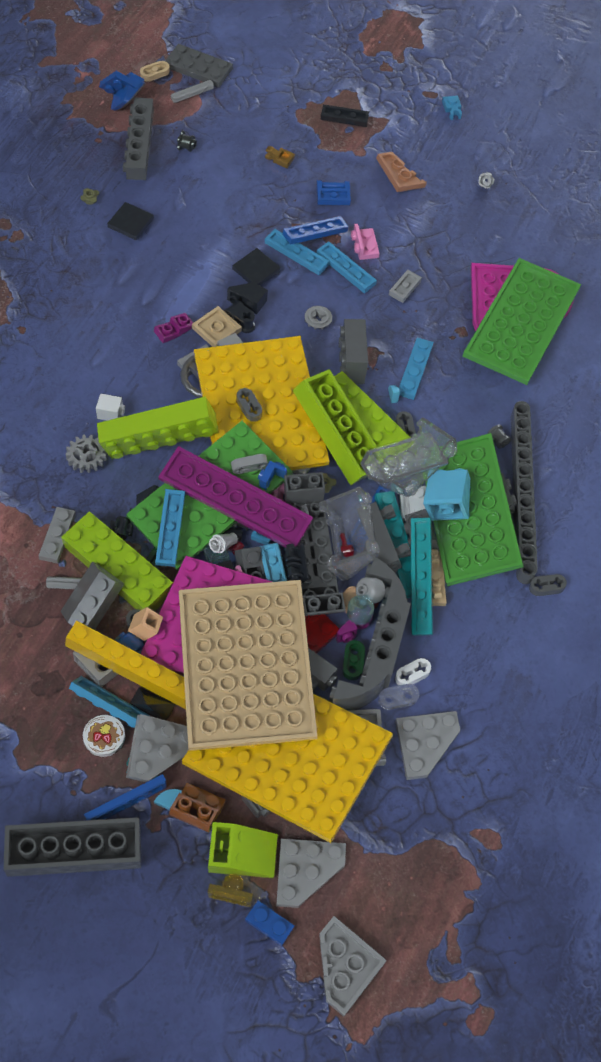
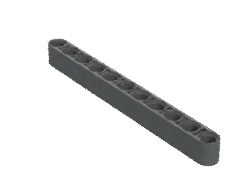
M518 401L514 405L511 414L513 494L518 504L514 506L516 511L514 513V525L524 567L516 569V577L520 583L530 584L538 569L531 414L529 404L524 401Z

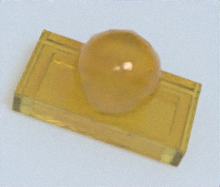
M237 874L227 875L223 879L222 886L209 884V898L251 907L253 900L252 893L242 891L244 882Z

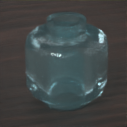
M364 595L353 597L349 601L347 615L350 621L358 625L369 622L374 611L373 602Z

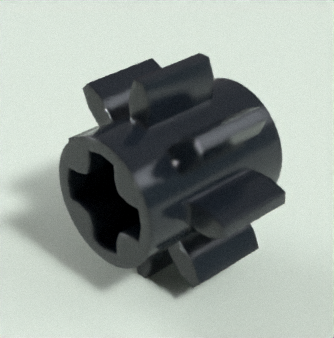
M124 516L117 517L116 521L111 520L109 526L123 540L127 538V535L132 536L134 529L133 523H130V520Z

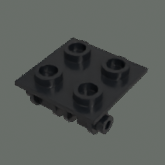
M302 543L297 547H294V544H287L285 548L286 554L281 556L287 581L301 580L302 584L309 579L304 544Z

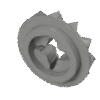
M313 306L306 311L305 322L308 323L309 327H314L315 330L316 328L323 330L324 327H329V324L332 323V314L323 306ZM316 314L321 319V321H318V319H316Z

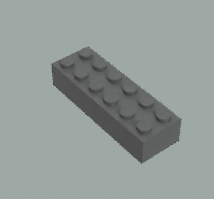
M139 818L5 826L4 872L7 877L141 868V825Z

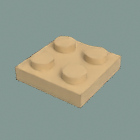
M219 306L192 324V329L212 347L217 346V341L242 331V327Z

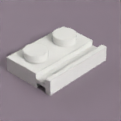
M426 486L399 487L400 514L403 522L406 521L405 515L426 509L423 504Z

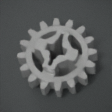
M84 434L82 439L75 437L76 442L70 441V447H66V459L69 466L73 465V470L80 468V473H83L84 470L90 473L91 469L97 471V466L103 467V461L107 460V452L99 444L98 437L94 440L93 435L86 438Z

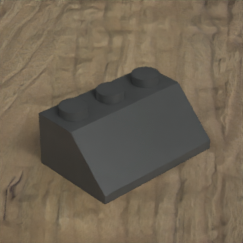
M92 562L60 612L72 626L78 621L95 630L124 586V583L95 562Z

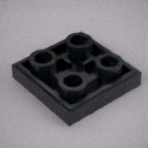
M125 202L109 220L107 226L112 230L137 240L153 221L154 215Z
M258 248L232 265V269L244 280L259 286L279 273L281 268Z

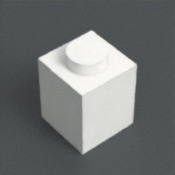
M100 394L96 406L97 419L111 420L124 416L125 405L122 403V397Z

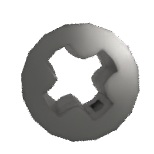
M500 424L488 431V434H492V438L497 443L496 446L499 449L511 442V438L504 433L503 427Z

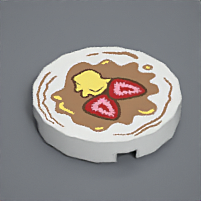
M97 716L91 719L84 728V744L93 755L100 757L111 756L121 749L124 744V727L113 716Z

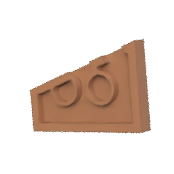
M393 152L377 155V161L397 192L425 188L426 182L423 179L419 180L413 170L409 171L404 166L405 163Z

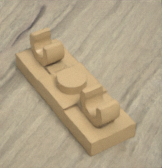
M432 549V605L446 606L445 578L440 551Z

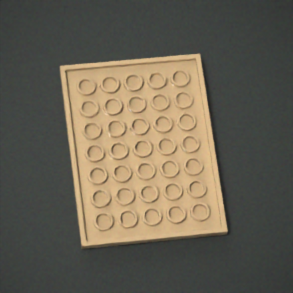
M301 580L179 590L189 751L317 739Z

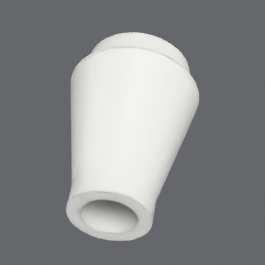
M235 533L216 534L210 539L209 546L213 552L223 553L229 547L236 544L238 538Z

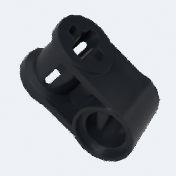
M236 301L224 310L242 327V332L251 333L255 330V323L253 322L255 314L244 306L242 302Z

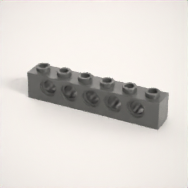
M134 97V103L130 105V114L132 115H129V125L131 127L127 129L129 139L126 138V149L128 150H125L124 154L126 162H123V172H126L127 179L146 180L154 103L153 98Z

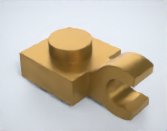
M268 146L266 149L267 154L265 158L268 160L273 159V163L286 169L295 158L294 153L280 148L278 151L272 146Z

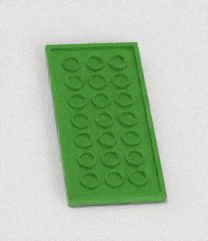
M518 258L466 347L463 357L528 385L576 297L581 284Z
M243 421L239 422L198 456L268 494H271L283 484L284 479L274 475L267 490L259 487L258 475L261 470L234 474L231 462L242 457L265 454L268 463L269 461L279 462L287 468V475H293V471ZM166 483L126 514L127 518L156 549L158 546L165 489L177 490ZM185 494L176 567L174 568L179 571L185 556L194 558L209 545L213 535L223 534L237 521Z
M489 433L419 452L426 487L429 472L440 469L445 471L458 468L468 470L471 478L469 519L433 521L447 586L523 568L492 434Z

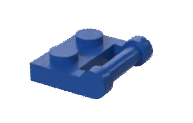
M317 180L318 205H350L349 181L322 182V180Z

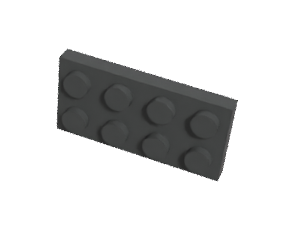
M177 44L165 60L169 64L170 70L203 82L212 80L216 87L221 86L233 69V64L181 44Z

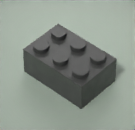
M344 319L343 326H340V337L338 340V346L341 348L339 352L340 372L343 371L355 384H365L368 366L366 319Z

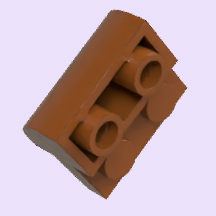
M186 783L182 792L178 794L173 802L169 815L210 833L213 822H216L225 804V799Z

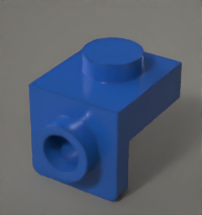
M269 461L267 467L262 469L258 475L259 487L267 490L274 475L284 479V475H287V468L279 462Z

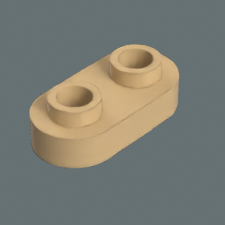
M158 61L143 66L140 69V77L144 81L150 82L167 76L170 72V66L166 61Z

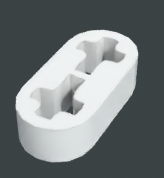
M420 658L398 669L395 676L397 685L406 688L428 677L431 671L430 662ZM419 665L426 667L424 672L422 670L417 671ZM402 674L404 676L409 675L407 681L405 679H401Z

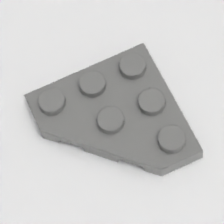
M456 711L396 718L395 723L406 780L427 778L437 762L442 758L460 732Z
M142 714L137 715L126 778L148 782L183 758L189 750L187 726Z
M281 839L276 906L299 908L311 895L323 887L328 880L345 867L346 843Z
M333 916L319 934L326 1002L344 1017L387 960Z

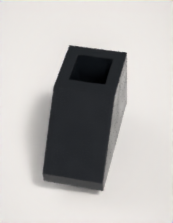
M255 283L230 286L227 289L228 301L232 304L240 301L255 314H258L267 302L268 290Z

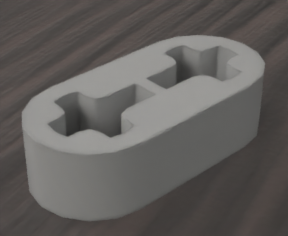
M265 454L242 457L231 462L234 474L262 470L268 465Z

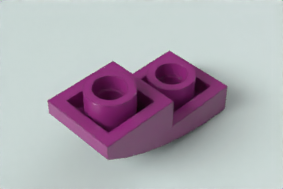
M186 313L172 316L168 323L155 326L154 333L162 343H165L192 329L193 322Z
M370 609L352 617L338 630L337 643L352 641L356 637L358 628L360 630L365 629L371 624L373 615Z

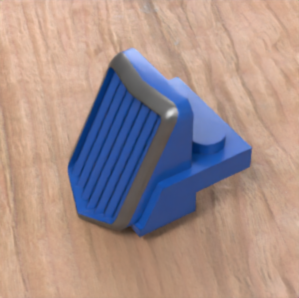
M115 71L100 81L99 87L104 89L105 92L113 94L111 109L117 111L125 108L144 87L145 82L142 77L132 72L124 75Z

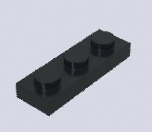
M323 104L320 120L367 127L370 111Z

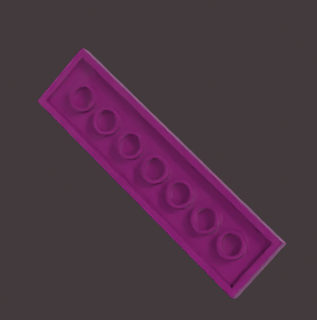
M179 446L158 476L160 481L177 490L185 491V494L284 547L287 544H294V547H297L313 521L312 516Z

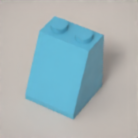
M458 468L449 471L440 469L429 472L423 504L431 521L469 519L471 478L468 470Z

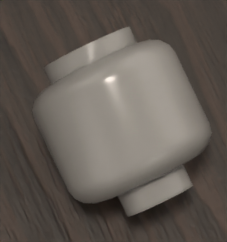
M362 578L356 585V595L363 603H378L385 595V585L379 578Z

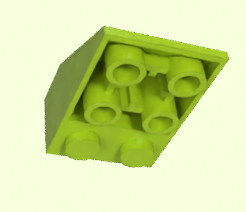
M213 822L208 873L274 878L278 834L237 824Z

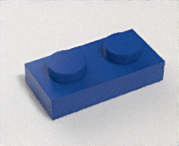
M260 901L255 903L245 918L247 923L280 946H283L294 929L292 923Z

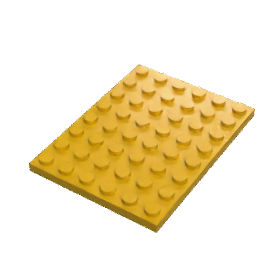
M301 336L194 349L202 397L206 396L216 413L218 433L210 436L211 445L239 422L243 421L291 470L329 465L330 461L326 444L293 392V389L303 380L310 377ZM248 388L255 395L262 407V417L258 421L248 420L236 401L238 390ZM242 395V398H245L248 402V397ZM251 407V412H250V413L253 412L254 414H257V411H253V409H252V407Z
M313 694L317 739L188 750L181 761L183 765L332 843L392 739L393 733Z

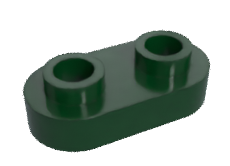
M358 640L349 641L345 646L342 672L349 680L359 679L363 672L365 647ZM351 651H357L358 654L354 655ZM354 669L356 672L351 673L349 670Z

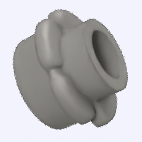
M490 172L482 173L479 176V185L487 189L494 183V177H492Z

